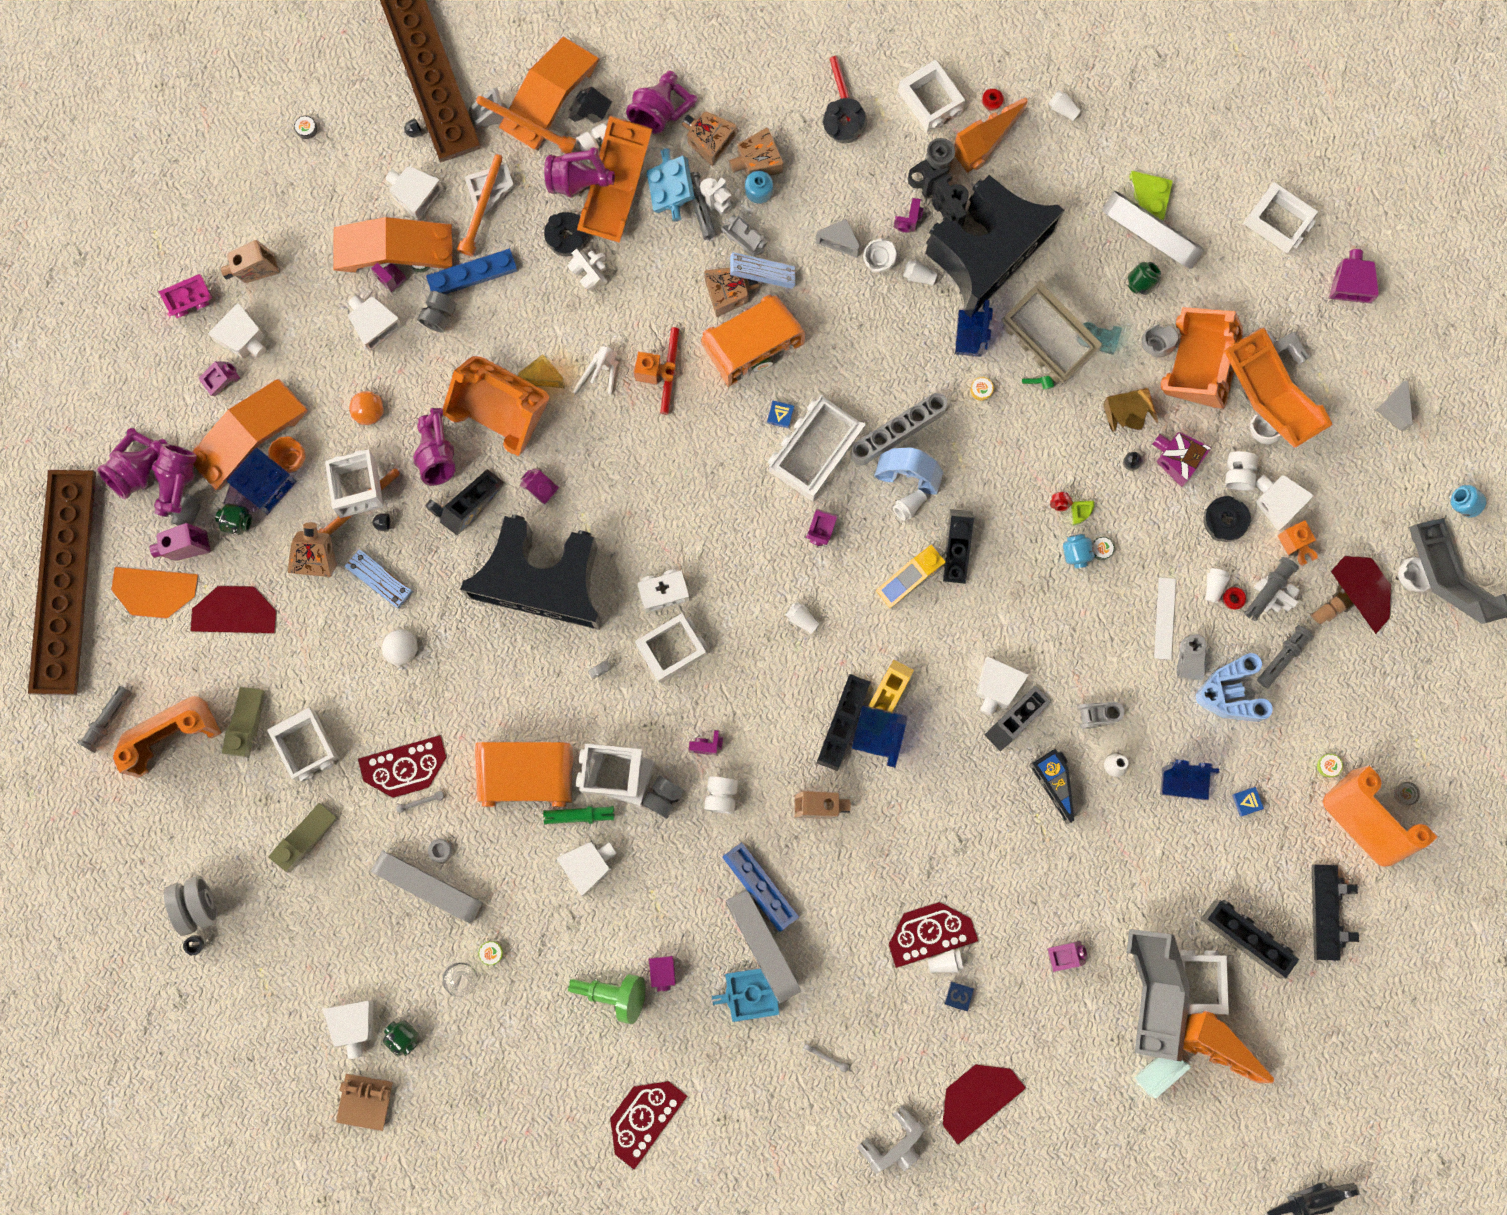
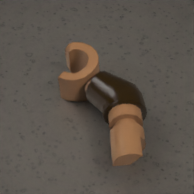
M1338 583L1337 591L1329 601V604H1324L1310 616L1321 625L1326 620L1330 622L1337 617L1336 613L1348 612L1354 606V603Z

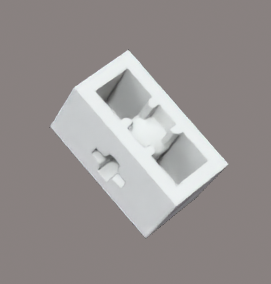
M676 569L668 570L663 573L664 576L657 578L647 576L641 579L642 582L637 583L646 613L690 601L682 571L677 572ZM664 585L666 589L665 594H662L661 591H659L660 586Z

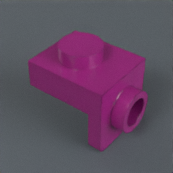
M912 197L908 218L895 216L893 228L903 233L915 232L917 220L921 221L924 208L920 207L921 199Z
M534 468L528 470L522 476V482L519 485L544 505L559 489L544 473Z
M816 508L806 538L810 539V543L817 546L828 545L838 515Z

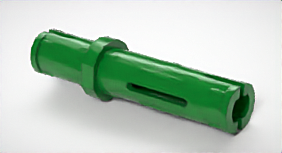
M593 805L587 808L544 810L543 818L545 819L543 821L544 825L575 822L593 824L598 821H615V813L613 812L615 810L614 806L593 807Z

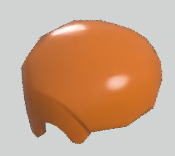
M362 391L355 394L349 404V412L352 419L362 425L377 423L384 413L383 400L377 394L370 391Z
M279 437L271 443L268 449V459L280 471L292 473L303 465L306 459L305 449L292 437Z

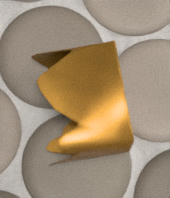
M1149 388L1108 396L1103 403L1112 432L1116 430L1118 422L1123 428L1126 426L1142 430L1147 412L1158 423Z

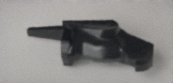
M1326 1182L1318 1183L1288 1196V1202L1267 1211V1215H1282L1293 1212V1215L1327 1214L1334 1210L1335 1205H1338L1345 1199L1360 1195V1192L1355 1183L1335 1187L1328 1186Z

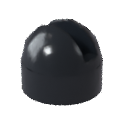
M415 118L405 123L404 131L409 137L415 138L423 134Z
M1129 452L1123 459L1124 467L1130 471L1137 470L1142 464V457L1137 452ZM1133 456L1136 457L1135 466L1131 465Z
M386 513L377 514L372 521L374 528L378 531L388 532L391 524L390 515Z
M197 935L188 937L183 943L184 951L191 956L199 954L204 948V940ZM190 942H198L199 945H190Z

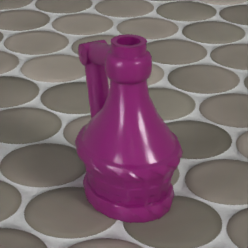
M669 70L660 77L657 85L639 88L633 92L632 103L627 106L626 115L631 122L652 128L651 134H659L664 131L665 125L669 121L678 120L690 108L695 107L698 98L696 95H691L678 84L677 74ZM671 90H674L685 100L676 110L671 101Z
M595 147L587 151L567 153L562 156L550 154L546 157L544 166L545 185L548 193H560L569 198H574L577 193L590 185L599 184L602 187L614 185L615 173L605 168L598 155L599 151ZM582 160L592 161L596 169L585 165Z
M431 408L429 415H423L418 418L417 428L421 434V441L413 455V462L420 471L421 480L429 486L444 484L453 477L456 471L455 462L453 461L454 446L445 440L442 408Z
M129 428L125 437L110 453V459L106 464L100 465L97 471L105 483L122 499H128L132 493L147 488L152 464L160 455L161 445L168 443L163 438L154 441L137 432L134 428ZM133 441L149 447L138 452H124Z
M161 445L160 455L156 462L152 464V470L159 483V497L155 500L154 504L155 514L168 517L170 512L181 513L183 488L194 480L193 463L196 461V454L176 445Z

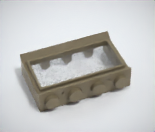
M1040 281L1001 319L1004 323L1002 328L1010 336L1015 334L1020 339L1017 343L1026 352L1030 349L1035 354L1033 359L1041 367L1046 365L1050 369L1049 376L1056 383L1061 381L1066 384L1104 346Z

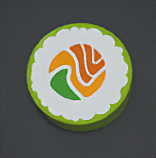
M1335 754L1323 755L1317 762L1319 773L1328 778L1339 775L1343 768L1341 759Z
M494 941L485 942L479 948V959L486 965L499 963L503 957L501 945Z

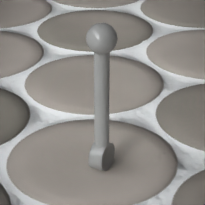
M437 791L433 796L405 805L399 804L396 810L399 813H403L405 809L429 801H441L444 798V794L441 791Z
M807 1044L804 1045V1049L839 1067L841 1072L848 1071L849 1066L847 1063H840Z

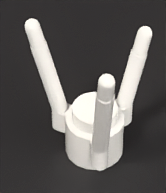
M600 347L598 354H595L593 361L577 383L573 393L578 392L595 365H597L590 382L592 384L595 383L601 369L608 370L611 367L608 393L612 394L615 371L618 361L615 360L617 353L608 347Z

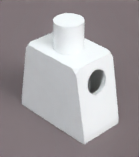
M410 166L406 167L402 174L392 169L386 176V181L392 184L390 192L393 198L418 221L443 190L439 179Z
M356 295L348 302L353 308L348 317L369 352L402 327L397 316L374 297H370L364 302L359 295Z
M238 303L208 333L215 342L241 358H245L250 352L255 357L260 358L266 352V348L260 343L265 337L264 334Z
M1263 474L1255 483L1264 493L1256 503L1277 530L1285 526L1313 497L1310 492L1283 475L1273 483Z
M987 657L983 663L976 692L977 697L984 699L980 711L986 715L993 716L997 706L1006 709L1028 674Z
M590 842L556 859L580 895L585 896L611 871L606 861L617 853L610 842L600 849H597L594 843Z
M373 1000L323 1009L333 1045H346L348 1059L362 1057L361 1042L372 1040Z

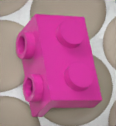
M201 273L158 291L168 310L169 317L175 315L176 319L189 314L187 309L196 306L198 310L210 305L208 300L213 298Z

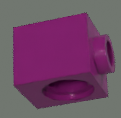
M674 956L649 958L651 988L657 987V992L671 990V985H676Z

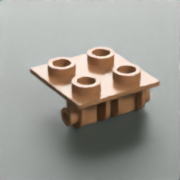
M346 1074L344 1082H341L340 1092L342 1094L336 1123L383 1131L393 1082Z

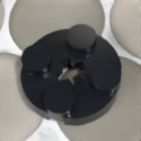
M851 98L838 99L827 105V110L823 117V126L827 134L836 142L850 143L855 141L857 136L866 129L867 114L857 100ZM847 116L850 118V121H847L846 125L843 126L840 120Z
M561 212L549 217L544 229V237L548 247L557 255L563 257L573 256V251L576 249L581 250L583 246L587 245L589 233L577 230L580 215L572 212ZM564 230L572 232L568 239H564V236L561 235Z
M1222 496L1215 499L1205 509L1203 522L1206 531L1211 535L1212 539L1215 541L1232 542L1238 540L1246 533L1248 526H1250L1251 515L1248 507L1242 501L1239 502L1231 496ZM1223 514L1232 517V520L1229 522L1230 525L1222 521Z

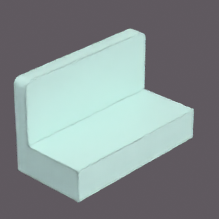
M1156 1057L1134 1078L1150 1097L1156 1099L1187 1072L1191 1066L1183 1060L1180 1062Z

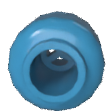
M755 171L747 176L745 194L751 202L762 204L771 198L773 194V180L768 173Z
M1472 485L1460 486L1453 492L1450 499L1452 508L1467 518L1478 516L1486 506L1485 495Z
M1085 534L1069 536L1067 541L1063 543L1067 564H1074L1075 568L1087 567L1088 562L1094 559L1092 540L1085 537Z

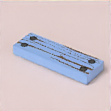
M735 252L730 256V275L790 289L795 286V266Z
M360 549L344 566L397 609L401 607L413 592Z

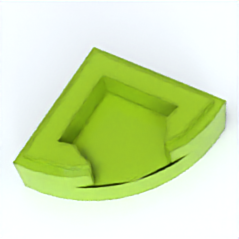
M1094 501L1073 502L1071 506L1073 526L1081 524L1088 519L1094 509Z

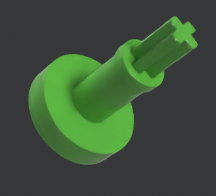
M628 974L620 987L601 983L598 980H593L591 983L575 979L569 981V992L588 996V1000L591 1002L597 1001L616 1006V1018L619 1022L634 1024L641 1013L646 991L645 980L642 976Z

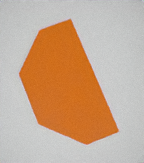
M115 567L111 590L131 615L168 618L195 597L198 574Z

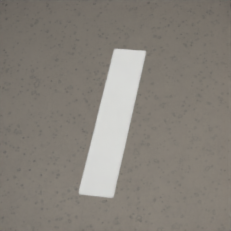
M1159 578L1154 658L1171 660L1176 579Z

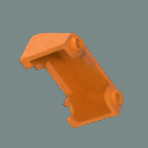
M770 294L762 298L759 304L716 328L710 327L705 330L701 338V344L726 385L730 387L738 382L736 377L741 372L745 375L747 369L783 349L785 351L789 350L790 345H793L794 349L804 345L805 331L778 296Z
M1182 307L1181 315H1178L1176 319V328L1180 331L1181 339L1172 373H1167L1166 377L1162 378L1161 390L1165 395L1224 409L1234 375V369L1224 350L1242 339V324L1235 311Z
M472 356L453 372L443 405V415L453 422L465 421L467 418L477 421L504 436V448L509 453L519 456L524 452L547 406L549 395L539 387L480 356Z
M197 696L189 697L125 731L119 739L113 756L119 773L137 778L149 773L146 768L147 762L154 757L150 746L179 730L186 734L205 733L211 739L221 734L222 732L205 700Z
M475 743L477 802L482 803V807H496V803L501 801H547L552 803V807H566V803H572L573 747L570 743Z
M1369 765L1350 771L1325 795L1323 805L1328 813L1378 865L1383 867L1392 866L1426 848L1437 836L1426 825L1417 824L1406 831L1373 796L1381 788L1382 782L1380 776Z

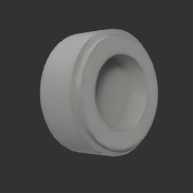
M606 660L587 672L591 679H595L611 670V665Z
M436 839L428 847L429 857L439 863L449 860L453 851L451 844L444 839Z

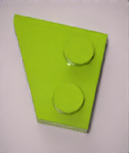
M1131 171L1129 178L1134 186L1136 202L1139 206L1164 221L1173 180Z

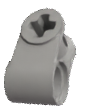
M1194 634L1181 641L1177 663V677L1196 680L1203 679L1205 673L1206 641L1201 635ZM1193 642V645H1195L1197 648L1193 650V647L1189 646V643Z
M1118 702L1088 703L1077 706L1081 712V729L1114 725L1124 716V708ZM1108 708L1116 709L1118 713L1117 719L1108 717Z

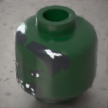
M1152 262L1139 263L1128 274L1129 289L1134 294H1149L1160 284V269Z
M227 503L222 509H218L215 521L218 522L219 529L222 532L242 535L250 529L252 515L249 514L246 507Z
M405 1020L397 1024L393 1021L383 1031L386 1034L383 1039L384 1045L397 1057L402 1055L408 1056L419 1044L417 1041L419 1037L418 1032Z

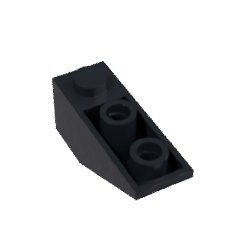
M950 509L943 582L966 584L974 524L972 511Z

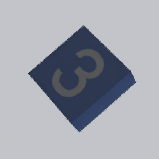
M950 981L944 1005L968 1012L974 988Z

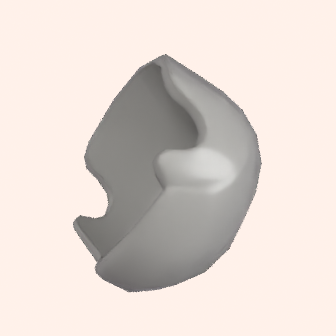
M1156 324L1144 332L1141 340L1143 349L1148 354L1154 357H1164L1172 353L1179 339L1178 332L1173 326L1169 325L1164 328Z

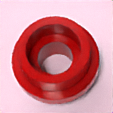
M988 89L982 95V104L988 110H996L1003 104V94L997 89ZM989 97H995L996 100L993 101Z
M1058 492L1051 496L1050 507L1056 511H1066L1073 504L1069 493Z
M1231 587L1224 592L1223 602L1227 608L1238 610L1245 605L1246 594L1238 587ZM1231 595L1237 597V603L1231 601Z

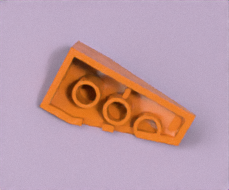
M1026 97L1006 106L1000 115L994 112L990 114L985 122H982L980 119L957 133L954 144L955 157L967 173L973 169H980L986 163L987 158L1025 111L1028 102Z
M1203 1011V1013L1191 1014L1187 1018L1184 1050L1195 1055L1197 1052L1210 1056V1062L1231 1066L1230 1070L1254 1082H1274L1273 1076L1229 1027L1217 1019L1215 1014Z

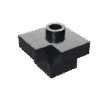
M592 86L584 90L581 89L569 109L571 113L568 118L574 122L587 118L592 123H597L603 120L612 101Z

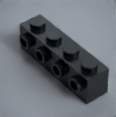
M1226 900L1213 901L1200 920L1274 976L1286 979L1300 960L1293 955L1294 951L1284 944L1280 945L1273 940L1274 936L1264 929L1260 930L1257 928L1252 919L1244 914L1241 916L1234 910L1235 907Z

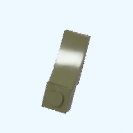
M240 687L235 710L228 730L225 732L222 754L250 758L253 738L257 736L265 694L264 690Z
M318 803L307 817L285 839H282L268 858L285 872L291 873L301 859L311 852L338 817L324 805Z

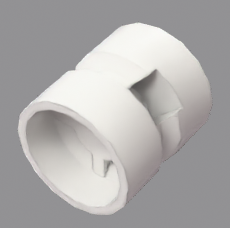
M601 123L592 128V133L585 132L576 137L580 150L587 151L595 147L598 149L599 155L607 126ZM596 138H598V140H599V142H600V144H601L600 146H598V144H597V142H596V140H595Z
M1249 452L1229 453L1227 468L1230 471L1226 473L1225 486L1233 490H1253L1256 483V474L1253 472L1257 470L1258 456Z
M709 777L707 791L710 792V795L706 796L704 810L734 814L736 801L732 798V795L737 794L738 781L721 777Z

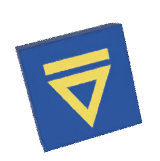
M772 401L767 424L789 429L794 406Z
M1256 787L1232 794L1240 817L1264 809Z

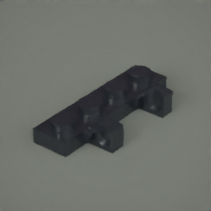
M1313 864L1311 868L1314 960L1341 961L1340 948H1346V942H1359V932H1343V926L1339 925V900H1342V894H1358L1357 884H1344V878H1338V865Z

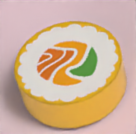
M986 377L976 378L970 388L971 395L980 401L987 400L992 395L993 383Z

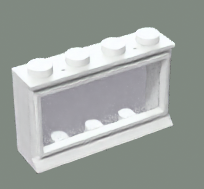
M823 395L818 400L813 399L807 408L809 411L804 418L801 416L794 425L796 430L792 435L788 434L781 443L783 447L780 452H774L768 461L770 473L812 502L815 500L816 493L822 485L824 486L827 483L832 471L838 468L845 453L851 450L859 434H863L866 425L825 399Z

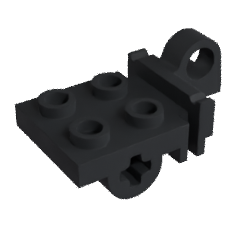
M927 159L912 167L908 173V184L912 188L922 189L921 193L924 198L932 195V204L937 212H941L943 220L947 218L959 224L963 229L967 215L965 208L969 197L967 188L960 184L950 186L948 182L952 180V176L948 174V169L940 170L938 168L933 171ZM918 172L922 174L924 179L915 181L912 175Z

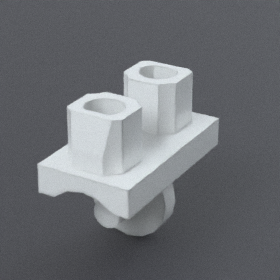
M706 178L701 182L700 191L706 197V205L710 212L716 209L721 215H724L732 208V204L729 202L732 197L727 191V184L723 178H720L719 182L712 178Z
M578 249L572 252L574 258L567 266L576 275L585 269L588 274L580 282L587 290H592L597 285L604 286L608 282L597 269V267L601 271L606 269V266L603 264L606 256L603 253L596 255L592 250L588 253V257L585 252H580Z
M1268 575L1257 582L1254 589L1260 592L1269 581ZM1290 584L1286 586L1284 591L1279 589L1264 611L1268 612L1270 608L1276 612H1279L1281 608L1289 611L1298 603L1296 598L1300 590Z

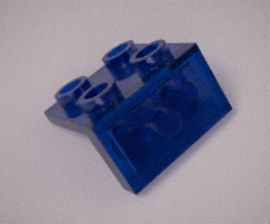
M985 300L981 312L978 311L972 318L967 316L964 310H958L954 355L981 357L983 350H987L988 343L991 340L989 325L993 316V308L989 307L990 300Z
M258 448L251 452L227 480V483L266 515L274 509L297 482L287 471Z
M863 705L852 749L886 757V766L896 768L906 729L907 716Z
M1186 760L1170 762L1169 765L1162 767L1160 795L1207 801L1209 800L1210 777L1219 774L1220 769L1213 768V764L1210 763L1189 765V761Z

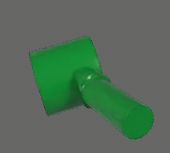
M1050 376L1022 378V384L1041 383L1042 390L1054 387L1053 379Z

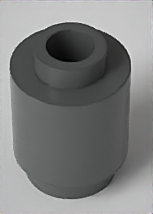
M188 494L182 497L181 513H172L171 523L177 526L185 523L193 525L201 508V505L198 504L199 499Z

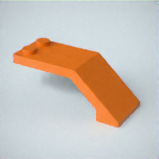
M563 36L530 68L508 110L549 130L566 97L585 77H591L600 58ZM503 118L499 126L500 129L536 151L544 139L506 118Z
M611 115L609 116L599 157L606 169L614 171L615 182L614 185L602 187L599 184L590 186L577 230L620 243L636 192L652 128Z
M383 217L334 227L333 271L356 273L358 268L374 266L376 263L379 265L395 263L444 269L452 267V224Z
M1265 327L1259 328L1224 350L1254 410L1294 448L1333 425L1324 406L1316 405L1292 383Z
M276 379L225 412L192 451L196 454V461L193 463V466L215 490H221L260 444L288 426H295L308 412V409L280 379Z

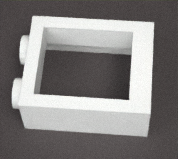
M936 59L899 82V94L927 132L933 128L938 129L950 117L956 118L963 111L965 99ZM936 78L953 102L930 115L914 91Z
M1273 182L1250 213L1244 225L1288 253L1292 247L1296 249L1302 242L1304 237L1301 234L1304 230L1309 232L1316 223L1313 218L1318 211ZM1271 200L1304 221L1291 239L1259 218Z
M369 449L359 450L354 454L337 456L332 460L325 461L332 509L340 518L384 507L376 459ZM368 467L372 490L343 497L339 475Z
M683 614L678 615L635 641L637 648L659 684L706 656L705 649L708 647L701 636L696 637L693 632L696 629L690 617L685 618ZM681 624L697 651L663 671L647 643Z
M307 708L267 730L293 780L304 782L314 776L313 773L321 769L324 771L335 765L334 761L339 759L315 710ZM312 722L328 755L298 770L283 737Z
M585 744V749L580 750L579 763H583L582 773L577 774L576 787H580L579 791L581 793L638 799L643 757L642 749ZM592 753L631 756L627 790L588 786Z
M593 753L591 762L594 763L592 772H590L589 787H597L595 785L605 754ZM613 755L631 761V756ZM642 757L643 766L640 774L638 799L602 796L642 807L655 761Z
M1180 950L1184 969L1185 961L1217 962L1218 1004L1189 1003L1187 1014L1203 1013V1011L1213 1014H1229L1227 956H1219V951H1204V955H1195V950Z

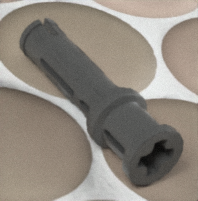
M692 172L690 174L692 185L694 184L695 189H693L695 199L689 202L693 204L703 239H712L717 234L704 199L705 196L700 191L701 183L699 179L701 176L699 172ZM701 210H703L707 222L706 224L704 223Z
M1281 557L1278 567L1274 572L1269 573V581L1244 612L1249 619L1253 616L1252 620L1257 621L1279 589L1286 587L1288 584L1287 580L1293 572L1298 571L1299 566L1291 559Z
M1297 625L1294 634L1289 640L1283 642V649L1257 679V682L1269 689L1290 661L1302 654L1301 650L1308 641L1314 639L1313 634L1306 628Z
M119 685L95 722L92 721L88 725V731L82 740H78L77 743L96 753V747L104 736L107 737L109 732L107 729L132 692Z

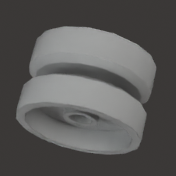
M197 875L187 879L184 886L181 883H176L165 888L164 902L167 914L174 929L180 936L196 932L198 926L205 929L216 925V904L208 884L201 876Z

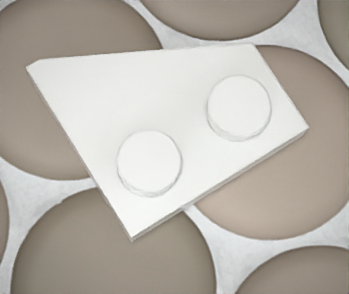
M507 164L500 166L484 215L514 187ZM490 169L465 176L475 210Z

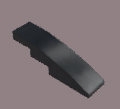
M849 674L817 759V764L835 771L839 770L869 689L870 681Z

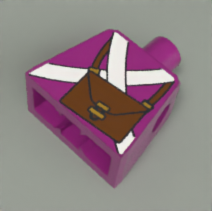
M1178 432L1171 441L1162 434H1159L1152 443L1153 446L1163 452L1157 459V464L1181 487L1190 479L1211 450L1210 446L1181 432Z

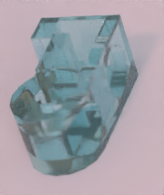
M1091 322L1083 323L1104 345L1099 351L1114 355L1122 328L1113 325L1110 331L1098 328ZM1078 334L1076 335L1077 342L1080 345L1091 348Z

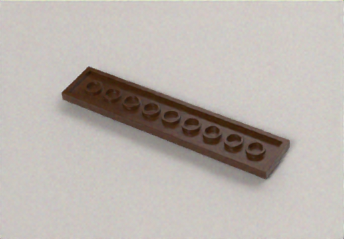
M380 0L440 163L481 149L426 0Z
M48 470L28 694L77 696L96 482V472L93 470Z

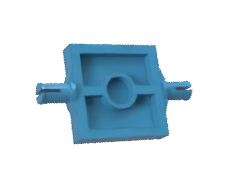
M665 148L661 150L663 162L659 166L647 170L653 211L661 213L665 210H671L672 221L676 222L682 219L680 207L685 202L695 199L688 158L680 156L671 160L670 149Z
M760 968L725 974L727 983L726 994L712 995V1000L722 999L712 1001L713 1006L727 1003L731 1010L732 1022L779 1015L778 1000Z

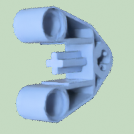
M893 448L880 455L874 475L875 478L885 482H894L897 473L906 475L908 478L914 477L919 479V490L927 494L936 495L943 471L935 459L919 449Z
M1249 653L1213 672L1197 691V703L1222 718L1259 722L1269 718L1273 712V707L1268 700L1255 699L1225 703V700L1244 697L1245 689L1242 683L1227 686L1221 685V683L1235 681L1257 673L1262 667L1260 657L1254 653ZM1245 660L1252 663V671L1245 668ZM1205 693L1212 694L1213 698H1206ZM1256 705L1263 708L1262 716L1255 712Z

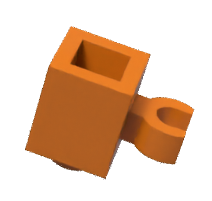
M638 351L634 369L635 381L657 385L659 376H662L666 381H673V375L666 374V371L668 369L675 370L676 366L671 362L661 365L660 355Z
M1306 520L1284 530L1278 535L1288 556L1298 552V562L1301 566L1307 564L1305 555H1309L1312 561L1318 558L1317 553L1309 548V545L1315 542L1316 538Z

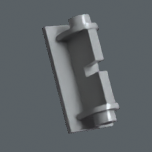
M732 215L728 220L730 224L721 228L727 234V237L743 247L747 254L755 257L765 251L763 249L767 244L765 237L754 228L747 233L746 231L750 225L740 216Z

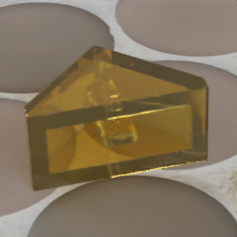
M544 354L518 373V377L535 386L565 388L563 377Z

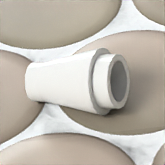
M1058 90L1048 103L1052 107L1051 110L1072 121L1081 111L1065 91L1062 93Z
M909 260L903 276L908 281L933 286L937 273L931 271L917 260Z
M918 489L914 493L896 501L893 511L903 521L911 519L922 503L927 500V497Z
M1211 568L1210 573H1207L1205 600L1219 603L1230 580L1228 578L1229 572Z
M796 601L785 614L789 618L788 621L808 631L810 634L819 626V623L803 603L800 604Z
M1120 754L1109 755L1104 763L1106 772L1113 777L1122 776L1128 766L1127 758ZM1117 760L1121 763L1122 767L1117 765Z
M952 949L928 959L930 973H959V970L964 969L960 950L954 951Z

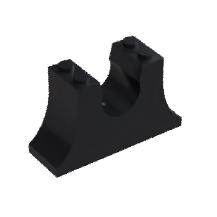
M990 175L984 180H978L972 189L974 193L969 198L970 205L968 208V212L974 220L983 225L988 234L981 236L971 235L964 231L959 224L945 218L940 224L937 222L929 232L931 235L926 242L927 249L925 254L941 266L955 281L963 296L964 313L970 318L1056 231L1064 213V209L1058 204L1040 205L1018 197Z
M519 515L504 516L499 538L491 557L481 570L464 580L460 590L467 599L600 630L602 623L598 613L593 608L590 597V578L598 546L595 538L591 536L592 534L586 531L571 532L564 544V553L561 560L550 568L540 569L533 567L528 562L529 551L532 548V530L528 522Z

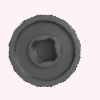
M937 138L929 143L925 159H927L933 171L938 168L940 170L947 168L948 173L950 172L955 156V147L951 141L945 138Z
M431 291L426 300L427 308H422L417 320L427 328L443 333L449 322L447 316H452L457 303L440 292Z
M659 775L652 786L654 791L648 792L642 804L668 819L674 809L673 802L679 801L684 790Z

